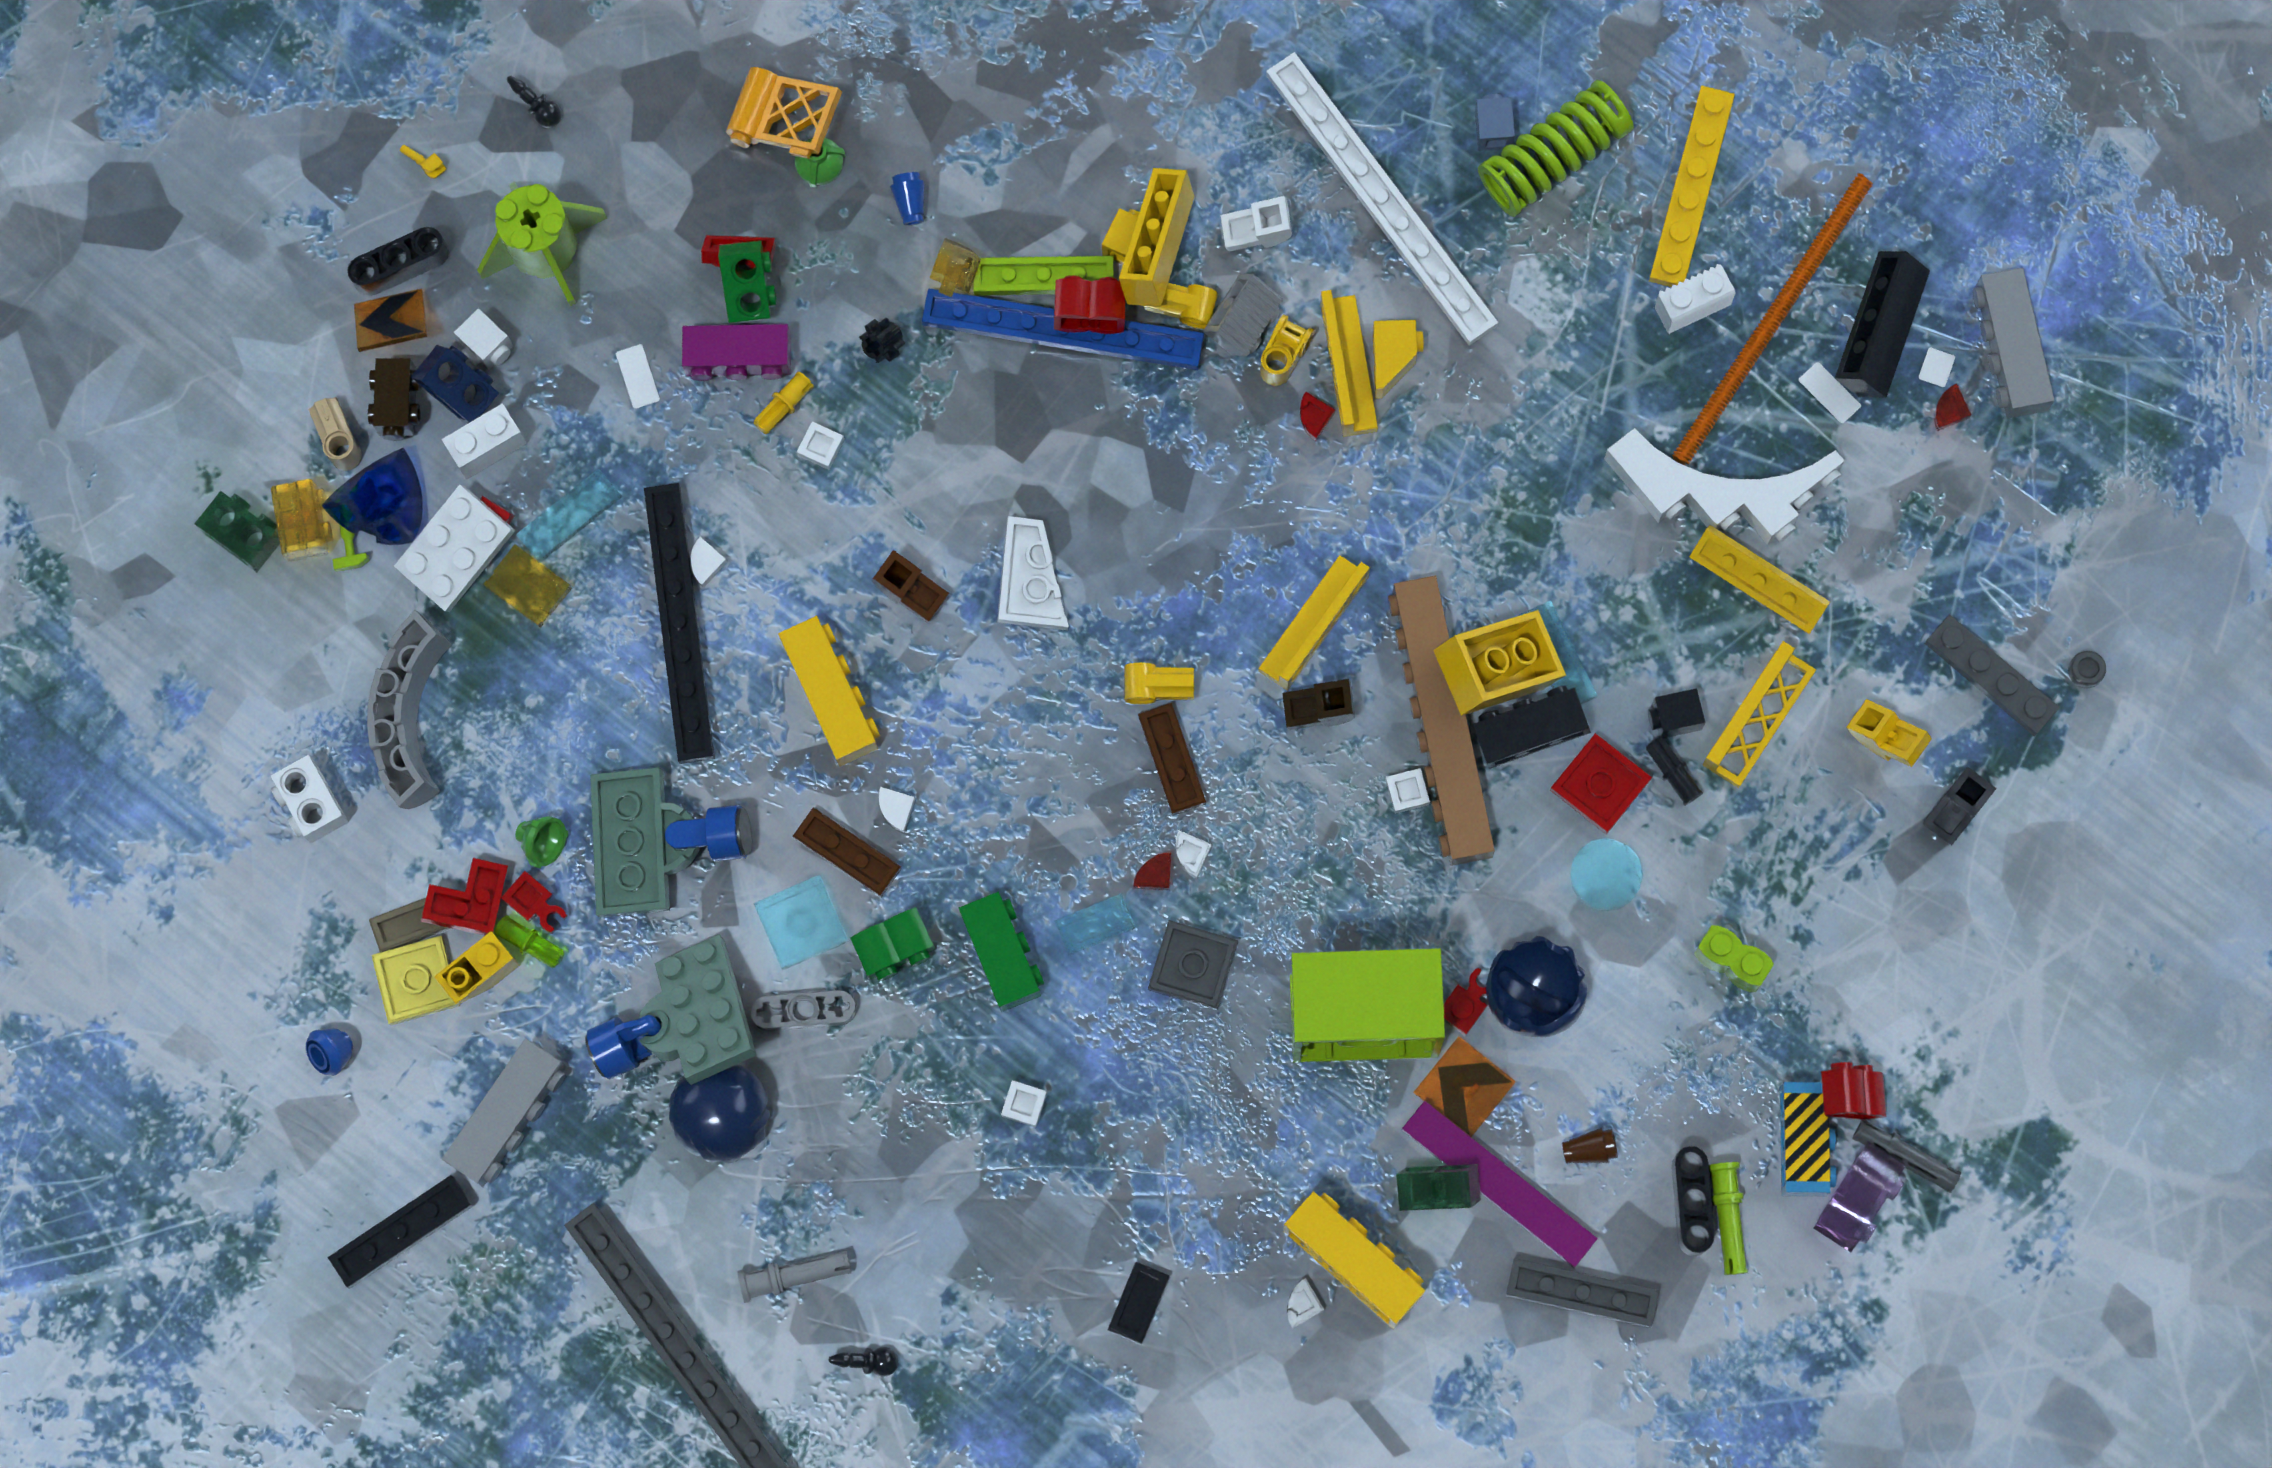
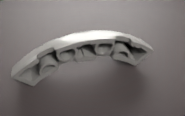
M416 610L401 624L388 643L389 650L380 669L377 668L374 674L367 712L369 746L374 752L375 761L379 769L378 775L389 795L403 809L418 807L440 792V789L426 770L421 757L417 736V716L420 699L427 679L441 656L452 645L429 620Z

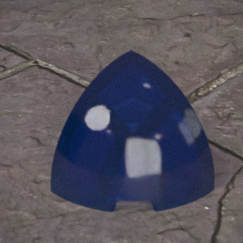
M400 448L380 458L358 472L340 486L321 505L337 523L351 533L355 534L359 530L376 536V543L384 545H403L413 542L419 531L423 513L420 482L414 465L404 448Z

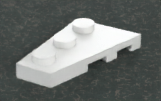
M1010 516L1006 519L997 623L1068 630L1069 628L1061 602L1059 584H1057L1052 565L1053 560L1043 520Z

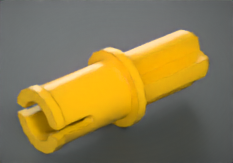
M798 371L779 393L774 392L772 394L773 400L754 420V425L764 434H768L787 413L793 414L795 412V405L814 388L810 379Z

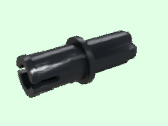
M1659 737L1648 744L1646 750L1663 773L1662 780H1668L1683 801L1684 806L1703 794L1686 770V762L1681 763L1665 738Z

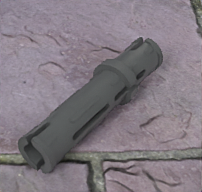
M1862 1119L1852 1139L1881 1154L1880 1158L1888 1161L1890 1159L1926 1180L1933 1182L1947 1192L1951 1193L1960 1179V1171L1900 1140V1135L1896 1133L1891 1135L1867 1120Z

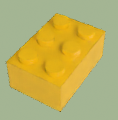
M1538 610L1457 634L1433 650L1461 716L1544 690L1566 676Z

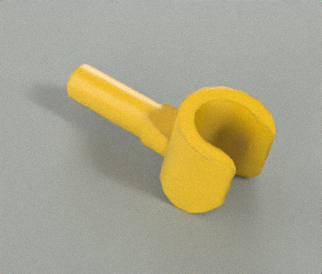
M401 146L400 152L420 165L429 178L434 179L446 170L442 160L436 153L425 159L408 146Z

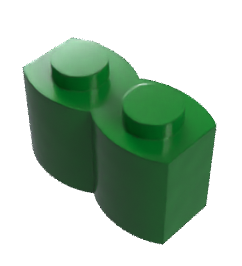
M916 907L850 937L867 977L870 980L877 978L878 982L898 974L896 968L909 962L911 967L926 962L931 958L929 953L936 950Z

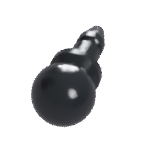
M513 76L507 77V82L513 92L519 94V97L526 104L530 105L527 112L529 114L534 113L535 120L540 126L552 128L559 124L562 118V111L557 103L546 100V95L544 94L537 97V94L529 87H526L523 81Z
M880 1347L875 1351L871 1348H866L864 1354L839 1353L830 1356L828 1359L831 1364L839 1367L863 1368L864 1374H870L873 1371L874 1374L881 1377L892 1375L899 1363L897 1354L887 1347Z

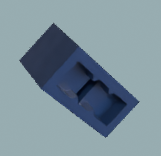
M436 345L411 378L460 421L468 424L484 413L499 392L491 386L493 379L479 368H476L475 371L465 363L468 360L467 356L456 347L451 345L448 349ZM447 362L450 367V373L447 378L441 380L439 368ZM470 385H473L476 391L475 396L470 402H466L464 397L465 390Z

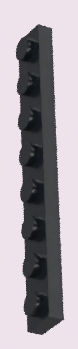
M679 483L644 488L677 758L679 764L715 759L681 487Z

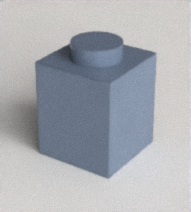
M1490 94L1482 99H1477L1475 121L1478 151L1500 150L1506 145L1514 144L1512 97L1503 98L1500 94Z

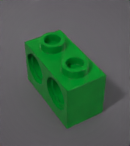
M762 240L720 245L718 257L728 323L770 318L771 306L777 305L775 285H768L766 273L772 272L770 252H763ZM748 259L755 264V267L750 270H743L737 263L740 260ZM751 292L757 294L760 300L755 303H748L743 300L742 296Z

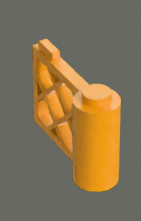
M751 67L726 133L731 137L730 141L733 144L743 148H749L750 145H757L760 142L789 148L791 155L810 159L812 153L819 155L842 91L838 87L778 76L769 70ZM785 89H796L800 97L783 106L781 100ZM820 95L828 96L825 106L813 112L809 102ZM804 105L809 116L793 125L788 114ZM784 118L788 128L777 135L769 134L772 124ZM814 124L816 130L811 143L800 141L797 133Z

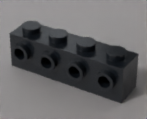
M1906 251L1878 252L1835 375L1837 381L1858 397H1887L1930 273L1928 268Z

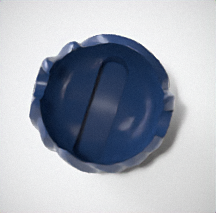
M1536 936L1531 941L1516 942L1511 950H1501L1491 964L1486 982L1487 1001L1494 1018L1505 1029L1528 1037H1550L1570 1028L1583 1012L1587 998V986L1583 982L1585 971L1577 964L1574 950L1569 946H1558L1543 936Z
M740 1064L692 1085L688 1083L684 1076L681 1077L669 1100V1121L677 1141L684 1149L694 1155L702 1156L708 1162H736L765 1139V1125L770 1117V1111L766 1108L768 1102L767 1092L759 1078L748 1068Z

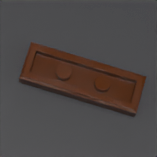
M1172 703L1139 713L1138 718L1172 816L1206 805V800Z
M814 807L793 835L796 841L881 898L902 869L900 865Z

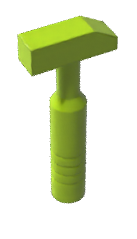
M339 488L335 490L340 534L344 540L346 557L333 559V567L336 572L361 568L370 561L367 553L355 555L353 543L355 530L350 492L348 488Z

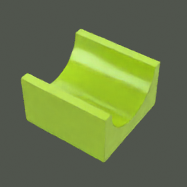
M1441 948L1291 953L1290 1000L1293 1063L1429 1059L1439 1057L1445 1039Z

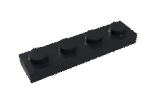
M450 1175L330 1255L328 1259L345 1286L350 1289L473 1206L454 1176Z

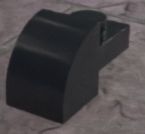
M1967 766L1923 822V825L1952 846L1997 788Z

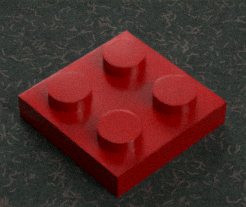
M1595 733L1553 784L1550 791L1607 835L1651 781L1652 777Z

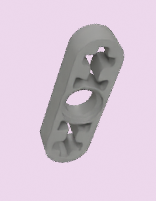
M835 990L763 996L753 1003L750 1014L758 1028L765 1031L845 1025L854 1019L857 1006L849 993ZM819 999H824L823 1005L825 1007L835 1006L836 999H842L845 1005H850L849 1009L843 1011L842 1017H837L835 1011H824L826 1018L819 1019L821 1014L818 1003ZM800 1001H808L814 1006V1013L808 1020H798L794 1016V1007ZM783 1002H788L787 1015L790 1019L789 1022H783V1015L771 1016V1022L765 1023L763 1017L758 1016V1012L764 1011V1005L770 1004L772 1010L778 1011L784 1010Z

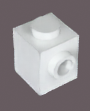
M479 308L454 332L457 340L464 347L461 352L467 356L468 360L474 366L481 363L488 370L494 365H501L509 357L510 349L513 347L508 335Z

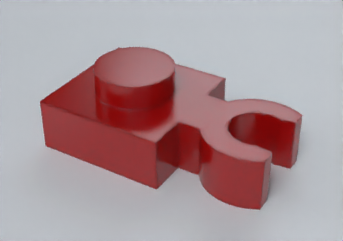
M526 871L520 875L501 897L506 904L527 922H530L537 915L540 918L542 928L550 934H553L555 931L547 923V918L551 914H558L564 920L567 918L564 909L557 905L550 906L547 904V901L553 896L552 893Z
M1476 968L1471 973L1467 990L1458 984L1444 1002V1021L1464 1036L1468 1034L1488 1006L1480 1000L1482 996L1487 995L1486 987H1480L1476 982V978L1479 977L1482 971L1479 968Z

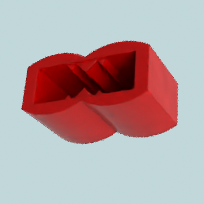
M1074 275L1057 279L1055 284L1054 329L1063 332L1092 331L1102 334L1124 332L1126 299L1120 281L1112 277L1088 281Z
M1851 1062L1830 1064L1831 1070L1821 1071L1824 1115L1826 1117L1849 1120H1870L1887 1117L1883 1073L1873 1071L1872 1065L1853 1066Z

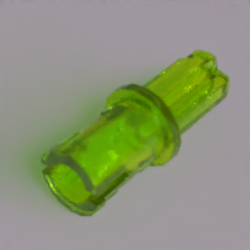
M505 915L495 928V935L518 947L522 955L528 953L551 968L557 967L564 957L565 952L563 949L539 936L537 929L531 931L511 919L508 915Z

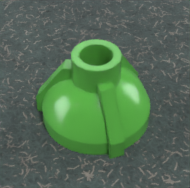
M811 138V139H808V140L805 141V142H810V143H811L812 138ZM828 138L824 139L820 149L823 153L819 157L811 155L810 159L795 156L796 170L804 181L810 183V187L817 188V185L831 183L840 175L843 169V158L846 157L844 149L839 148L834 141Z
M545 816L520 823L516 829L515 837L517 841L522 843L521 848L529 864L541 869L542 866L553 863L559 857L568 837V831L561 820L552 816Z

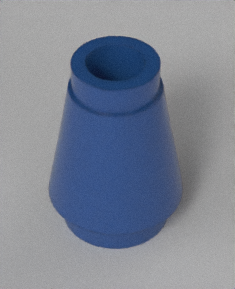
M907 172L893 176V184L890 188L903 219V225L909 226L923 223L924 180L920 179V173Z

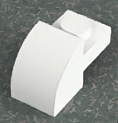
M1285 196L1251 203L1250 209L1221 215L1225 248L1229 252L1257 245L1269 248L1285 242L1292 236L1288 203Z

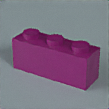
M788 324L682 326V368L686 377H691V379L696 381H708L712 379V376H726L729 380H745L747 376L761 375L763 379L777 380L781 379L782 375H791V333Z

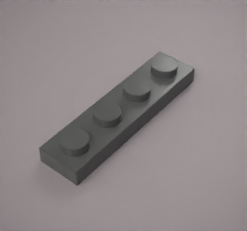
M1950 614L1924 643L2034 737L2060 708Z
M1514 1258L1506 1296L1651 1328L1659 1290Z

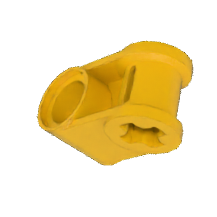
M1285 314L1280 317L1261 356L1260 375L1264 382L1272 386H1280L1288 381L1300 358L1307 351L1313 339L1315 329L1311 327L1305 329L1289 321V317ZM1273 360H1278L1285 367L1281 370H1272L1267 364Z

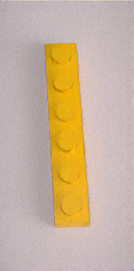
M1702 85L1700 87L1649 282L1672 287V285L1678 286L1679 281L1683 283L1685 281L1735 96L1734 93Z

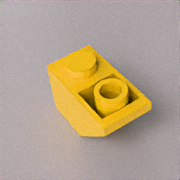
M490 931L434 977L455 1004L459 1005L493 988L518 968L520 964L500 939Z

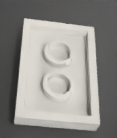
M459 484L394 567L440 608L450 612L516 530L468 488Z

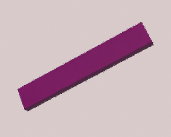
M1426 1101L1421 1104L1402 1128L1404 1133L1573 1268L1578 1265L1598 1238Z

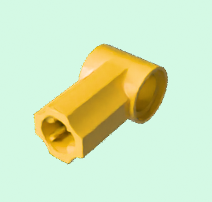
M1168 283L1161 307L1144 306V310L1179 318L1180 322L1187 326L1205 329L1212 318L1218 293L1202 285L1192 284L1184 287Z
M1142 662L1126 664L1124 666V701L1130 704H1152L1156 700H1194V668L1157 667L1154 664Z

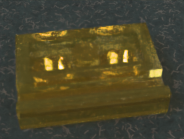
M517 545L511 548L495 568L493 575L488 581L486 580L483 583L485 588L539 628L543 626L546 618L549 615L551 616L572 589L570 584Z

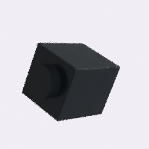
M1697 688L1655 697L1651 705L1652 709H1648L1651 729L1658 730L1659 737L1668 738L1701 731L1705 725Z

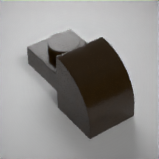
M1350 679L1314 684V688L1282 693L1286 728L1289 730L1318 725L1331 727L1347 723L1355 718Z

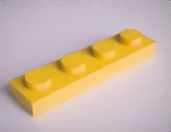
M1711 525L1707 527L1689 556L1808 634L1811 633L1830 604V601Z

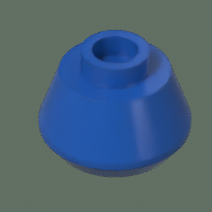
M336 1028L314 1030L309 1034L305 1048L311 1064L318 1072L335 1076L340 1073L351 1059L353 1043L349 1035L343 1031L341 1032Z

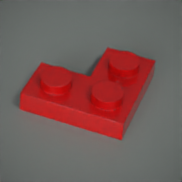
M473 858L465 892L429 884L421 922L484 936L490 931L493 932L508 865Z

